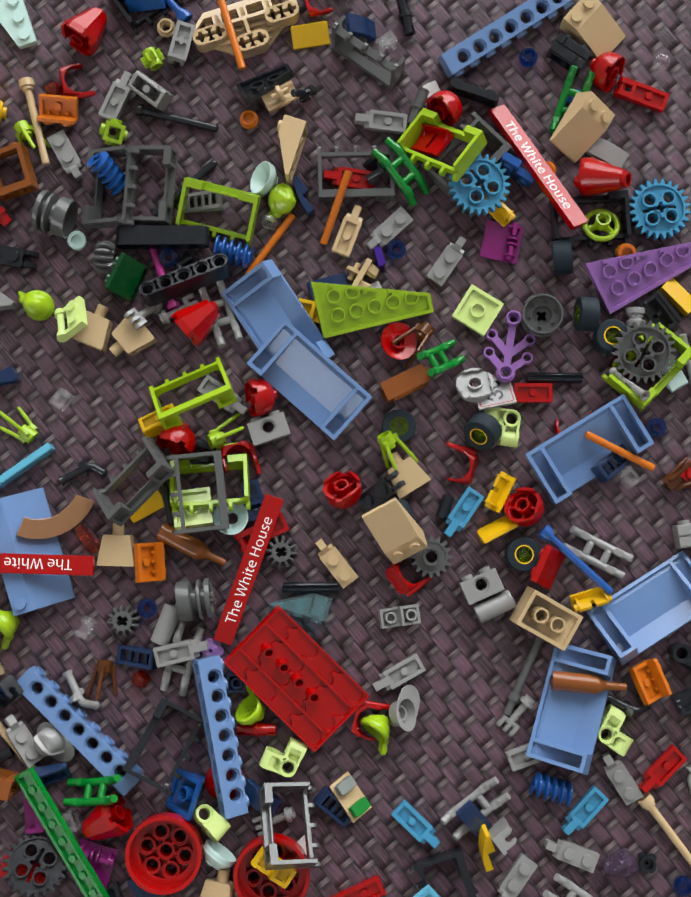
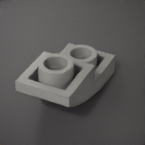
M601 137L586 151L587 155L623 168L630 157L627 152Z
M418 604L377 609L380 629L421 623Z

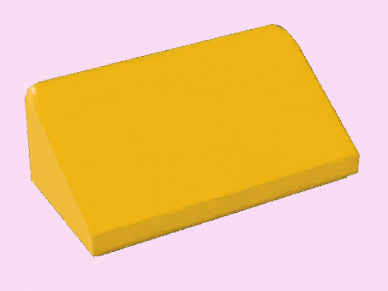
M327 21L290 27L294 50L330 44Z
M674 278L666 281L658 289L684 316L691 312V295Z
M170 403L162 407L163 412L173 408L174 405ZM156 410L138 419L142 432L147 438L158 436L163 429Z
M158 489L130 517L133 523L164 507L160 490Z
M505 515L478 529L477 534L481 542L486 544L517 528L518 525L514 524Z

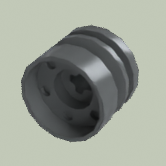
M43 190L38 195L33 206L31 216L32 227L43 232L51 230L52 235L64 239L68 238L77 219L78 203L76 200L65 196L59 199L57 194H51L49 191Z
M542 293L531 297L526 302L521 313V325L524 331L539 339L554 334L563 320L564 312L561 303L550 294ZM538 315H539V316H541V315H544V316H545L543 320H540V321L537 320Z
M204 578L203 586L201 580L197 579L194 589L189 580L176 582L175 600L181 623L194 621L195 612L197 611L201 620L205 619L206 611L209 619L215 618L216 595L210 578Z

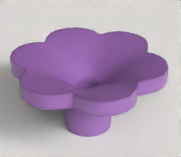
M212 638L206 639L209 644L208 650L200 651L203 653L202 657L210 655L221 656L224 654V648L221 647L222 643Z

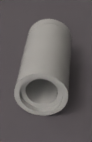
M509 590L473 606L481 624L516 608Z
M164 604L150 639L152 642L159 645L170 644L179 621L176 606Z

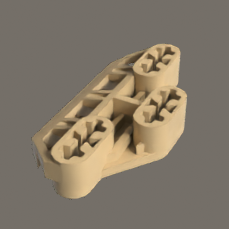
M243 0L227 5L243 59L267 52L285 27L294 25L299 21L300 14L297 0H285L286 2L282 3L279 2L281 0ZM220 8L201 15L196 23L193 41L199 52L205 53L217 50L234 56L224 21H222L223 17Z

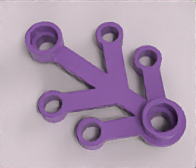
M511 310L506 315V323L509 325L506 345L499 338L495 329H489L486 333V339L493 342L504 356L502 363L495 355V350L492 347H486L483 352L484 358L490 360L497 368L496 377L502 383L511 382L515 377L516 370L523 365L531 364L533 361V355L530 352H525L522 354L521 359L511 364L513 356L526 347H532L536 341L535 336L527 334L521 342L514 346L516 326L521 322V314L516 310ZM514 317L517 321L511 322L510 318ZM494 333L495 337L491 338L488 334ZM527 338H532V339H533V342H532V343H528V342L526 341V339H527ZM486 351H492L493 354L488 356ZM529 356L531 360L525 361L524 357ZM507 371L509 375L504 377L502 372Z

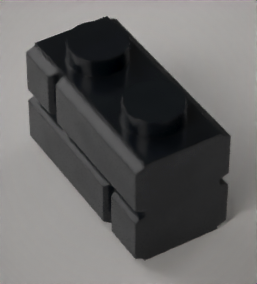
M560 32L548 50L546 57L568 71L571 65L577 66L578 69L575 76H578L592 52L587 45L574 41L570 34Z

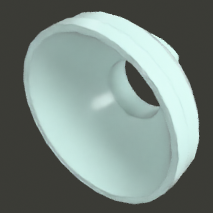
M263 161L256 167L250 181L252 193L258 195L267 194L278 183L276 169L273 164Z
M243 504L233 505V511H229L227 506L228 515L231 513L237 514L238 521L235 524H229V529L219 531L226 535H235L243 531L247 526L248 512ZM219 506L216 507L213 514L215 526L220 525Z
M211 839L205 841L203 851L205 861L216 870L232 867L236 862V858L231 851L219 842L214 843Z

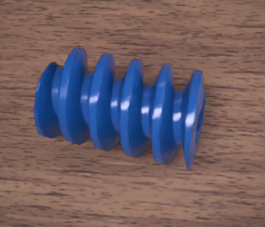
M106 151L99 152L89 159L87 166L94 165L91 171L93 173L99 171L96 177H103L101 180L102 184L108 182L106 188H113L111 190L112 195L119 193L125 187L126 174H123L122 169H119L117 163H114V160L109 157Z
M220 235L217 236L213 248V255L224 254L227 256L230 264L235 261V265L240 266L242 263L244 269L249 266L255 253V246L251 251L249 250V244H246L244 248H242L241 242L234 246L233 239L228 244L227 237L220 241Z
M536 772L531 780L529 795L535 791L536 797L539 798L540 794L543 793V800L550 796L551 802H554L558 798L559 805L565 800L566 807H569L573 796V786L570 781L557 780L554 776L550 778L548 774L542 776L541 772Z

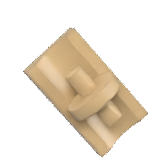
M291 80L280 86H275V89L261 97L269 113L300 99V97L291 96V90L295 89Z
M369 258L366 259L360 271L358 269L361 264L358 262L355 263L354 267L347 266L346 270L350 273L347 279L352 281L354 276H356L352 286L371 287L369 283L363 281L365 276L367 275L375 280L380 272V269L373 265L372 260Z

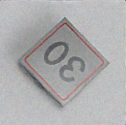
M502 372V375L507 377L508 372ZM492 374L494 391L486 400L477 402L479 411L516 404L517 400L511 382L502 383L497 379L496 374ZM477 382L471 383L472 387H478L480 385Z

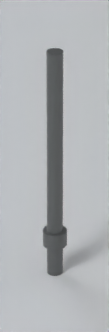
M538 636L535 638L513 691H510L508 695L509 700L503 712L508 716L511 715L516 702L518 703L520 700V692L544 640Z

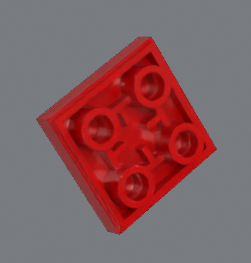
M546 544L545 548H542L539 553L537 566H534L531 571V581L550 590L565 555Z

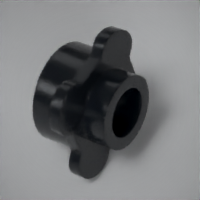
M639 852L637 854L638 864L636 869L639 872L654 873L656 871V855L654 853L644 854Z

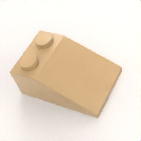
M579 0L563 18L559 27L565 34H570L577 43L587 45L592 52L591 56L593 58H597L605 52H612L626 37L599 0Z
M592 91L576 93L550 141L568 159L576 163L607 130L615 114Z
M284 114L283 120L278 122L277 131L278 138L280 139L286 184L291 186L308 135L307 122Z
M396 497L362 515V519L382 551L393 564L428 547L423 530Z
M527 586L509 618L515 624L563 651L566 650L583 619L581 615Z

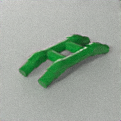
M570 66L549 132L554 133L559 125L562 114H565L568 107H565L568 95L575 97L576 93L590 91L595 77L594 72H588L582 91L571 88L578 67Z
M388 137L384 143L391 148V151L398 158L391 163L376 148L371 154L387 170L401 189L410 206H415L417 202L414 193L407 184L414 179L423 195H426L430 192L427 182L404 153L403 148ZM402 163L409 171L403 179L396 171Z
M454 339L417 353L419 360L427 359L432 368L427 370L428 376L435 377L466 361L464 355L449 361L444 354L445 351L456 345ZM434 355H437L442 365H439Z
M115 774L97 778H68L67 786L85 787L83 798H64L63 805L73 807L112 805L117 802L118 797L115 794L106 796L107 785H114L120 782L121 776ZM93 786H99L97 797L91 798Z

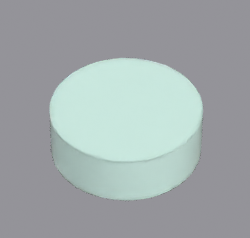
M73 231L69 234L67 242L73 250L81 251L87 246L88 240L81 231Z

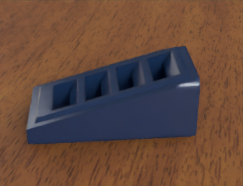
M10 366L0 371V386L22 382L17 369Z
M621 444V445L619 446V447H621V448L627 450V448H626L623 444ZM611 452L595 464L591 471L601 483H605L631 461L626 458L623 461L618 454ZM612 457L617 461V463L619 464V466L614 462V460L612 459ZM606 462H607V463L610 465V467L613 469L612 471H611V469L607 466Z
M119 644L116 664L147 670L157 669L153 648ZM126 650H128L127 660H124ZM134 651H135V652H136V654H135V661H132V660H133V653H134ZM144 653L143 662H140L141 654Z
M67 763L33 767L45 787L72 776Z
M325 785L314 797L313 802L329 817L345 828L351 819L347 813L342 819L339 818L345 811L342 806L335 814L333 813L341 804L331 789ZM333 800H335V802L331 805V807H330V808H327V807L329 806V804H330Z

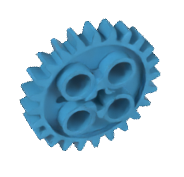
M479 153L458 182H448L447 186L452 187L448 194H454L451 201L457 200L456 207L462 205V212L468 209L471 216L473 211H476V215L479 217L483 211L484 215L487 216L488 210L494 213L495 207L501 208L500 202L505 203L506 198L504 196L509 194V191L506 189L511 185L506 181L510 176H504L507 169H500L502 162L496 165L495 157L490 161L488 154L483 159L481 153ZM484 169L487 175H480L478 170ZM450 174L449 179L452 180L453 175ZM468 178L470 184H464L461 179ZM476 182L477 184H482V187L476 186ZM487 186H494L496 192H490ZM471 195H478L480 201L472 200Z
M663 178L659 183L657 179H654L652 184L646 181L645 186L641 184L638 187L639 191L635 190L633 192L634 196L629 199L632 204H629V208L632 210L630 211V216H633L630 222H636L637 225L634 227V230L640 228V235L646 232L647 239L651 235H653L654 241L659 236L661 240H664L666 235L670 239L673 237V233L677 235L680 232L679 229H683L685 227L684 223L689 220L686 216L691 211L686 210V208L690 206V203H685L688 196L682 197L681 194L684 192V189L678 191V184L672 187L671 180L667 184H665ZM663 196L669 197L670 203L665 202ZM644 199H650L652 205L646 204ZM666 214H670L673 217V221L668 220ZM647 217H652L655 223H650Z

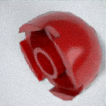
M605 52L594 58L589 66L590 71L595 73L593 85L602 91H611L618 82L614 80L618 75L621 76L624 71L626 59L614 52Z
M448 90L437 91L426 100V109L438 113L443 124L453 127L461 119L463 112L462 104L453 92Z
M247 379L245 383V399L251 405V408H248L250 415L258 417L267 414L273 409L275 400L278 398L276 389H273L272 385L265 379Z
M184 423L182 426H174L167 430L163 428L156 442L163 449L166 446L170 448V453L174 455L190 454L195 450L196 436L190 429V426Z
M338 471L325 479L323 493L329 504L338 509H346L354 506L359 501L362 487L360 478L356 473L347 471V473L341 474V471Z
M522 487L516 489L513 495L510 494L504 504V511L514 524L522 527L532 526L542 518L544 502L533 488Z

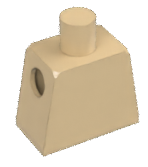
M98 304L95 313L86 310L88 325L74 335L72 339L106 353L113 323L105 318L109 308Z
M131 316L128 319L124 318L112 332L117 342L109 349L116 357L124 350L132 357L158 341L146 326L136 330L134 327L138 322L131 325L129 322L133 318Z
M397 451L392 454L399 475L392 479L391 483L393 487L403 480L406 483L397 491L398 499L403 498L431 480L412 457L402 460ZM393 467L387 470L388 475L395 471Z
M113 523L112 535L102 536L97 566L134 567L133 535H124V524L119 526Z
M230 869L218 870L217 877L206 879L200 897H238L234 882L229 880Z

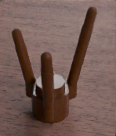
M423 322L421 325L416 323L413 328L392 341V344H396L414 331L417 332L415 336L421 342L406 364V368L410 367L417 353L420 352L426 341L435 332V329L427 322Z
M687 457L680 461L662 479L670 491L675 489L676 492H679L683 488L691 486V481L680 484L683 482L680 475L691 467V462L681 468L688 460Z
M98 659V662L95 663L94 672L84 697L86 700L89 698L97 674L99 675L95 700H99L103 677L109 676L110 673L112 676L114 696H117L116 666L113 665V660Z

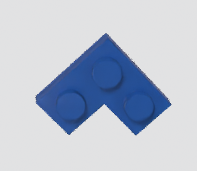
M505 152L500 161L502 162L500 169H507L504 176H511L521 186L530 187L534 181L531 173L520 167L521 160Z

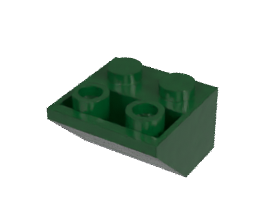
M121 252L120 256H117L113 262L114 268L111 274L108 273L105 278L104 287L112 295L133 304L139 292V286L144 282L149 270L145 265Z

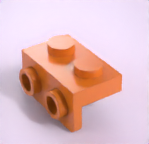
M50 94L38 95L39 115L37 116V121L43 122L45 125L60 123L62 126L70 127L79 120L78 97Z
M164 543L133 544L135 582L166 580Z
M656 658L643 660L628 669L643 705H650L661 697L672 695L661 665Z

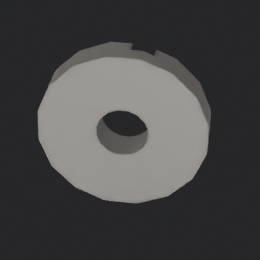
M470 368L464 370L457 377L456 391L466 401L481 402L492 395L494 379L489 372H485L481 368ZM473 382H477L480 385L478 387H472L470 384Z

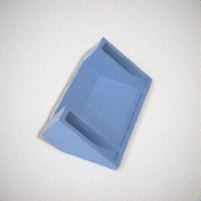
M272 259L262 261L221 293L258 349L280 324L286 320L328 358L335 355Z
M286 320L280 324L247 362L252 369L267 380L333 440L339 436L372 398L367 391Z
M624 394L525 454L542 490L551 504L559 503L572 495V491L595 478L596 476L591 471V468L612 452L584 438L587 431L617 446L623 444L633 454L640 453L654 444V441Z
M44 487L0 498V553L63 555L58 536L45 539H29L16 535L23 517L34 519L52 517ZM2 573L14 616L76 597L69 575Z
M683 550L612 595V601L609 604L599 607L595 606L586 612L621 665L632 660L691 621V560Z
M568 645L565 651L556 646L554 647L526 756L588 775L609 690H605L600 694L551 690L552 671L594 674L601 676L606 681L612 682L617 659L613 656Z

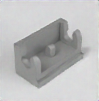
M177 20L168 52V63L173 64L174 61L180 63V66H184L196 25Z
M502 816L493 824V827L488 832L492 841L505 856L507 850L515 845L517 839L516 837L512 838L510 842L505 840L511 834L512 829L505 817Z

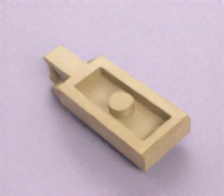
M354 205L352 213H347L344 216L331 250L332 253L350 258L362 226L363 218H360L361 206Z
M322 539L315 543L321 550L318 553L320 560L343 589L358 578V575L332 544L327 546Z

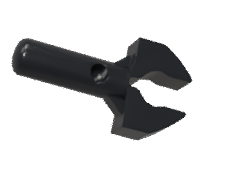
M309 85L304 90H291V96L300 97L299 101L301 103L311 100L310 95L317 94L313 85Z

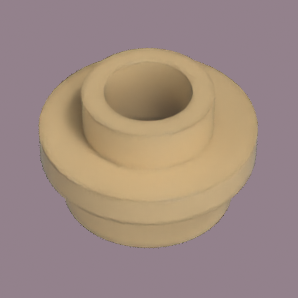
M163 18L157 24V31L160 36L168 38L174 34L176 26L172 20ZM165 27H169V28H170V29L167 30V31H164V30H163Z

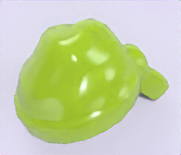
M281 183L276 184L271 189L268 197V205L271 211L265 215V220L281 218L282 215L292 211L297 198L291 186Z
M32 290L26 294L18 291L19 302L23 305L25 312L30 318L42 321L52 316L55 305L54 300L48 293L41 290Z
M0 610V631L4 634L1 649L4 650L9 647L10 641L14 638V634L20 624V619L18 616L13 615V611Z
M247 685L246 689L249 696L241 701L235 712V719L240 725H252L264 719L266 710L262 700Z
M385 715L363 717L360 723L379 741L378 750L380 754L386 755L390 735L389 718Z

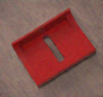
M422 124V133L411 149L438 157L454 137L449 129Z

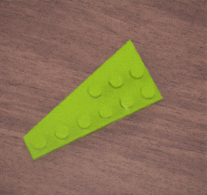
M310 282L323 338L434 312L431 295L426 292Z

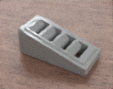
M201 191L188 195L186 214L223 211L222 194ZM207 197L209 205H205V198ZM212 197H216V204L212 203ZM197 198H201V206L199 207ZM190 199H194V208L190 206Z

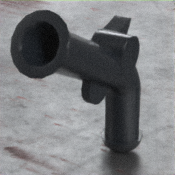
M83 457L79 463V468L64 476H58L64 486L67 482L78 476L86 477L87 472L90 470L101 475V477H106L108 470L96 463H87Z
M608 694L607 703L625 710L626 716L632 717L633 714H641L651 708V704L643 705L642 703L634 706L628 700L622 701Z

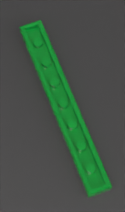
M33 766L17 774L14 777L84 897H110Z

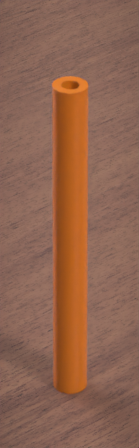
M217 0L239 70L246 69L226 2L225 0Z
M345 170L320 241L324 245H327L352 175L351 171Z
M288 214L245 274L264 261L296 218L293 214Z
M589 431L584 435V438L649 471H653L655 468V464Z

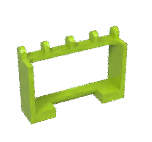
M423 108L398 139L397 143L403 148L404 153L411 157L410 161L413 164L419 160L425 163L424 169L430 170L432 166L440 169V176L444 177L448 172L453 175L452 181L458 182L486 146L487 140L482 130L467 125L463 131L443 124L438 113ZM422 124L449 129L453 137L469 143L453 163V167L410 149L422 133Z
M186 177L183 181L175 224L207 226L212 231L211 238L216 239L217 232L231 236L230 242L232 239L235 242V237L245 239L247 241L246 244H249L250 248L262 195ZM190 188L206 190L253 203L247 235L184 219Z
M659 322V330L666 328ZM667 328L664 334H671L668 340L675 341L671 346L682 355L668 373L653 388L651 387L648 390L650 391V397L646 401H642L637 394L612 374L607 376L603 373L601 376L618 393L624 394L628 401L640 411H643L691 360V347ZM639 335L637 337V339L641 343H643L644 337L642 335ZM651 336L648 338L647 344L652 340ZM632 351L626 353L629 356L627 360L631 362L635 358V354ZM619 363L612 364V366L616 368L619 365Z
M220 357L216 358V362L207 366L200 364V369L188 374L184 371L182 372L183 376L172 381L165 379V384L158 387L149 386L158 419L164 430L184 425L179 414L215 399L219 409L237 402ZM221 371L226 385L163 412L159 400L161 394L211 372Z
M247 454L227 455L228 462H225L227 469H243L244 497L226 499L229 511H233V505L246 504V510H251ZM174 460L169 461L171 467L175 471ZM190 460L178 461L180 474L214 472V463L191 465ZM170 478V493L177 492L176 478ZM170 497L172 513L179 510L177 497ZM218 500L183 502V509H189L190 515L194 514V508L209 507V512L214 513V507L219 506Z

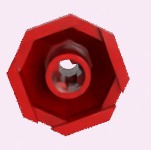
M92 7L65 20L61 25L62 36L65 39L68 37L71 40L69 43L71 47L84 56L89 54L93 56L98 50L107 25L106 13L101 8Z
M206 299L176 311L171 317L185 335L193 340V344L199 347L204 343L220 317L218 312L220 308L214 301L209 302Z
M117 795V802L107 806L98 805L82 823V833L86 838L94 841L124 835L133 827L132 812L129 808L125 810L122 804L126 802L122 797Z

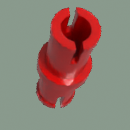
M256 722L252 725H240L237 723L236 732H238L237 736H276L277 724Z

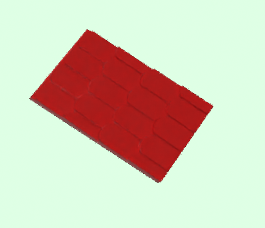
M279 605L223 660L224 664L314 753L370 697Z

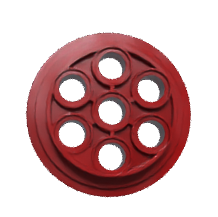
M163 812L154 814L143 820L136 827L127 842L125 863L128 873L140 888L149 893L169 895L179 892L193 881L199 871L204 853L203 841L198 829L191 821H187L176 813ZM164 825L167 828V832L160 833L158 826ZM183 830L186 833V837L179 838L176 831ZM144 840L152 841L153 847H146ZM163 845L171 846L172 852H165ZM189 850L191 857H184L181 851ZM150 859L156 860L157 863H158V866H157V867H152V866L149 864V860H150ZM174 864L177 867V871L171 872L168 869V865Z
M273 833L274 844H277L283 850L281 853H278V857L282 860L307 859L305 851L295 840L286 835ZM263 835L255 837L243 847L237 858L233 873L234 887L238 897H305L309 887L310 868L295 869L297 873L292 879L293 884L284 889L271 881L267 875L254 868L250 863L254 858L253 854L258 852L261 846H263ZM257 872L260 877L252 879L249 874ZM271 885L274 891L266 892L264 887Z

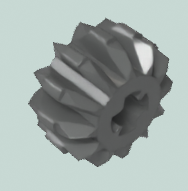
M99 241L95 245L93 264L97 272L103 274L112 272L114 268L113 262L117 257V247L114 243Z
M283 535L281 542H279L278 537H274L276 544L269 541L268 545L273 548H267L265 552H272V555L267 556L266 559L274 558L271 562L272 566L279 561L278 568H282V562L284 561L285 566L289 567L288 559L293 563L296 561L291 555H298V552H292V549L296 548L297 544L289 546L292 539L289 538L285 543V536ZM285 547L286 556L282 555L279 557L277 549Z
M120 604L119 609L113 607L114 613L108 614V617L113 620L107 621L108 625L113 624L110 631L113 632L117 629L116 636H120L122 632L124 637H127L129 632L134 634L135 629L133 627H140V624L135 621L140 620L141 617L134 616L138 610L135 609L131 612L132 605L130 604L126 609L124 604ZM121 617H127V624H121Z

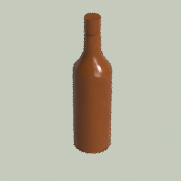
M167 523L162 525L156 540L194 559H208L224 567L227 560L211 552L205 542L189 534L174 535L175 528Z
M552 671L551 690L600 694L605 690H627L626 683L609 682L599 675Z

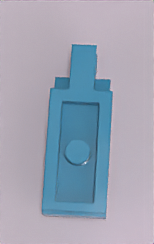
M468 486L445 521L448 526L443 534L450 538L455 530L460 532L461 529H464L484 499V496Z
M593 785L565 816L566 822L561 826V829L568 836L575 829L577 831L581 828L584 829L609 799Z
M405 799L391 812V815L419 842L425 844L427 841L434 849L440 843L439 839L434 835L436 830Z

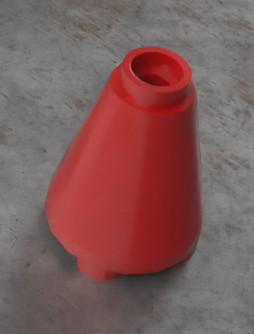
M592 157L582 158L578 175L574 179V185L578 187L581 195L591 196L628 188L631 185L632 175L631 172H627L625 169Z

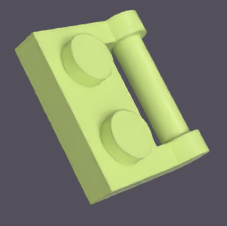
M80 296L69 301L64 308H58L54 312L57 319L58 332L56 335L59 342L68 341L88 325L85 300ZM66 318H67V326H68L67 329H66V326H65V319H66Z

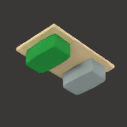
M348 771L329 786L352 823L372 808Z

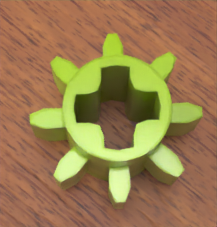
M148 47L142 52L143 57L140 60L146 70L150 68L151 71H156L163 66L162 60L165 58L159 48L155 50L154 47Z

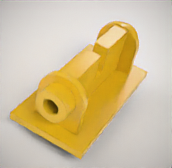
M500 202L502 205L500 209L495 207L494 213L488 210V213L504 228L516 215L513 213V210H510L503 202Z
M503 471L497 474L493 484L494 489L490 490L486 500H484L486 502L484 506L500 513L516 478L509 476Z
M598 586L570 595L571 608L575 612L582 613L583 611L593 609V603L596 607L609 604L612 601L611 594H606Z

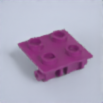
M487 220L479 257L517 264L524 228L519 227L520 224L515 222L512 225L507 224L503 228L498 222Z
M81 838L79 845L106 889L119 850Z

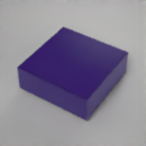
M379 246L373 249L377 268L382 270L385 269L386 262L382 248Z

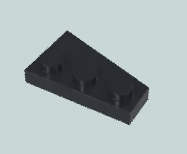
M286 63L236 84V87L247 106L275 89V86H280L289 81L294 75L292 69Z

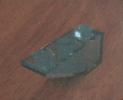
M310 593L271 601L270 605L274 606L273 609L279 605L284 611H291V615L303 618V615L311 617L310 621L321 624L322 621L326 622L332 598L317 593Z

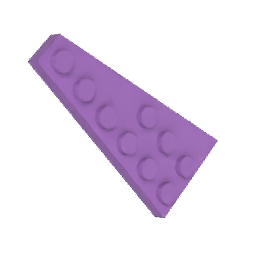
M691 242L584 263L607 314L617 311L691 268Z

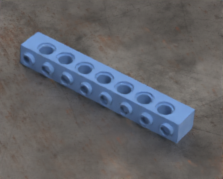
M528 0L441 54L438 61L448 78L453 76L459 77L465 73V68L469 66L473 68L480 64V59L484 56L488 59L497 53L496 49L500 46L504 49L512 43L511 40L516 36L520 39L528 33L527 30L529 28L536 29L543 24L542 20L548 17L550 20L559 14L558 10L561 8L566 10L574 5V0H558V4L554 3L553 0ZM536 6H540L543 9L542 14L537 11ZM521 16H525L528 20V23H523L521 21ZM505 26H510L512 33H508L505 30ZM489 35L495 36L497 42H491ZM478 45L481 48V53H477L473 46ZM458 55L465 57V63L458 60Z
M210 655L193 659L192 663L219 813L224 819H230L249 813L248 806L250 803L244 790L246 781L240 768L242 767V759L238 755L237 748L239 747V742L234 735L235 721L230 713L232 704L226 691L228 689V682L223 674L225 668L224 661L220 658V655ZM211 671H213L215 677L213 681L210 682L208 680V675ZM214 691H217L218 698L217 700L213 701L212 693ZM220 710L222 716L216 721L215 714ZM224 730L225 737L220 740L219 733ZM225 750H228L229 755L227 759L223 760L222 754ZM232 770L231 778L226 779V773ZM235 789V797L230 799V792Z
M30 667L17 680L24 691L22 694L104 777L119 774L121 781L113 786L125 796L140 780L127 772L122 775L117 771L118 766L124 767L127 762V753L122 749L119 750L114 745L113 739L108 735L105 736L100 731V726L87 718V714L83 709L77 708L71 703L70 696L64 695L59 690V685L53 680L50 681L45 676L46 672L41 667ZM37 682L42 684V692L36 690L35 685ZM50 696L56 698V706L49 703ZM63 710L69 711V720L63 717ZM77 724H81L84 727V733H79L76 730ZM90 738H95L98 741V747H93L90 744ZM104 752H109L112 755L111 761H107L104 758ZM136 764L133 768V771L144 776L141 773L142 769L139 765Z

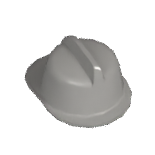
M413 685L404 686L401 689L398 700L394 701L389 707L390 725L401 727L407 732L412 731L415 727L420 705L418 690Z
M43 722L39 725L37 734L33 737L36 751L42 756H52L61 762H68L73 759L75 755L74 746L50 722Z

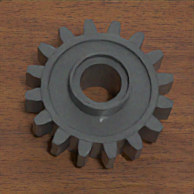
M430 536L429 540H426L428 547L410 556V558H414V562L411 565H417L416 572L422 570V576L429 573V577L432 578L433 573L439 577V571L447 572L445 566H451L447 561L453 558V556L447 553L451 551V548H445L446 541L440 543V537L433 540V536ZM429 551H433L436 554V559L433 562L426 560V554Z

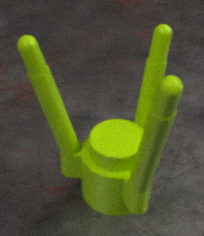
M26 120L18 121L13 127L16 131L15 137L18 142L24 145L23 140H27L31 147L35 149L36 146L31 139L32 133L35 134L33 125H29ZM44 138L45 145L48 148H51V145Z
M17 407L28 426L24 424L21 427L0 411V416L19 430L18 434L0 426L1 431L19 439L23 444L25 442L30 444L37 437L38 432L36 429L38 427L31 422L21 407Z
M240 413L235 414L215 429L209 431L206 439L211 449L215 448L218 451L223 446L235 444H224V442H226V437L244 430L243 426L226 433L220 430L241 415Z
M385 431L378 435L377 441L387 469L390 468L389 457L393 469L397 470L391 450L396 446V442L418 463V459L399 439L397 433L392 434L391 431Z

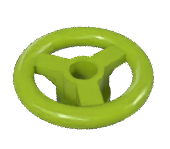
M594 209L585 215L588 221L592 216L596 215L594 224L588 226L587 222L586 225L582 226L589 238L599 242H606L618 235L620 221L613 212L606 209ZM611 219L614 222V230L610 227ZM592 231H605L609 235L598 236L592 233Z

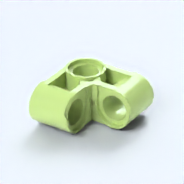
M501 407L484 410V413L495 417L501 425L502 432L497 445L517 448L521 421L520 414L516 410ZM508 414L515 416L516 422L514 424L507 422L506 417Z
M609 704L604 709L597 739L624 757L633 743V739L620 732V727L626 718L625 713ZM604 729H608V735L605 738H601V732Z
M290 737L284 753L273 747L266 746L259 766L284 777H292L296 773L308 746L294 737ZM290 762L293 764L294 769L288 772L284 770L283 764Z
M207 804L197 807L194 811L193 818L195 822L202 827L201 830L214 843H217L231 827L226 819ZM200 809H205L208 812L206 820H202L199 817Z

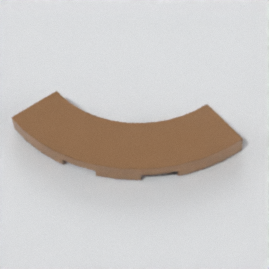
M75 494L71 503L61 513L53 517L41 519L23 517L16 535L29 539H45L61 535L74 528L85 518L91 510L94 501Z

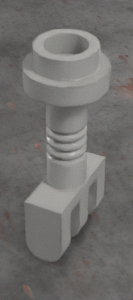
M194 293L183 297V305L167 313L165 310L160 311L161 313L158 314L162 325L170 324L171 315L176 311L198 303L197 300L189 302V300L195 298Z
M161 303L152 307L148 306L140 312L133 308L125 313L124 317L128 319L132 316L133 318L129 322L131 325L138 322L134 328L139 330L147 323L145 317L151 313L158 314L162 310L163 305Z
M527 694L520 698L522 703L510 717L503 714L496 723L500 727L506 722L502 728L504 732L512 727L508 733L510 737L520 728L516 721L527 708L532 709L534 707L535 701Z
M285 807L283 813L272 817V825L285 820L288 823L293 822L296 818L294 808ZM261 814L251 819L252 823L261 822ZM262 822L254 826L255 830L262 829ZM260 831L259 833H257V835H258V836L262 835V831Z

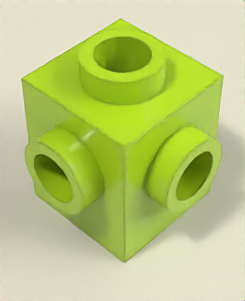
M111 117L110 121L106 120L105 123H101L99 134L102 135L101 139L105 140L104 144L116 146V144L121 145L122 141H126L128 131L125 130L126 126L121 125V120ZM111 128L116 129L115 135H110L109 130Z

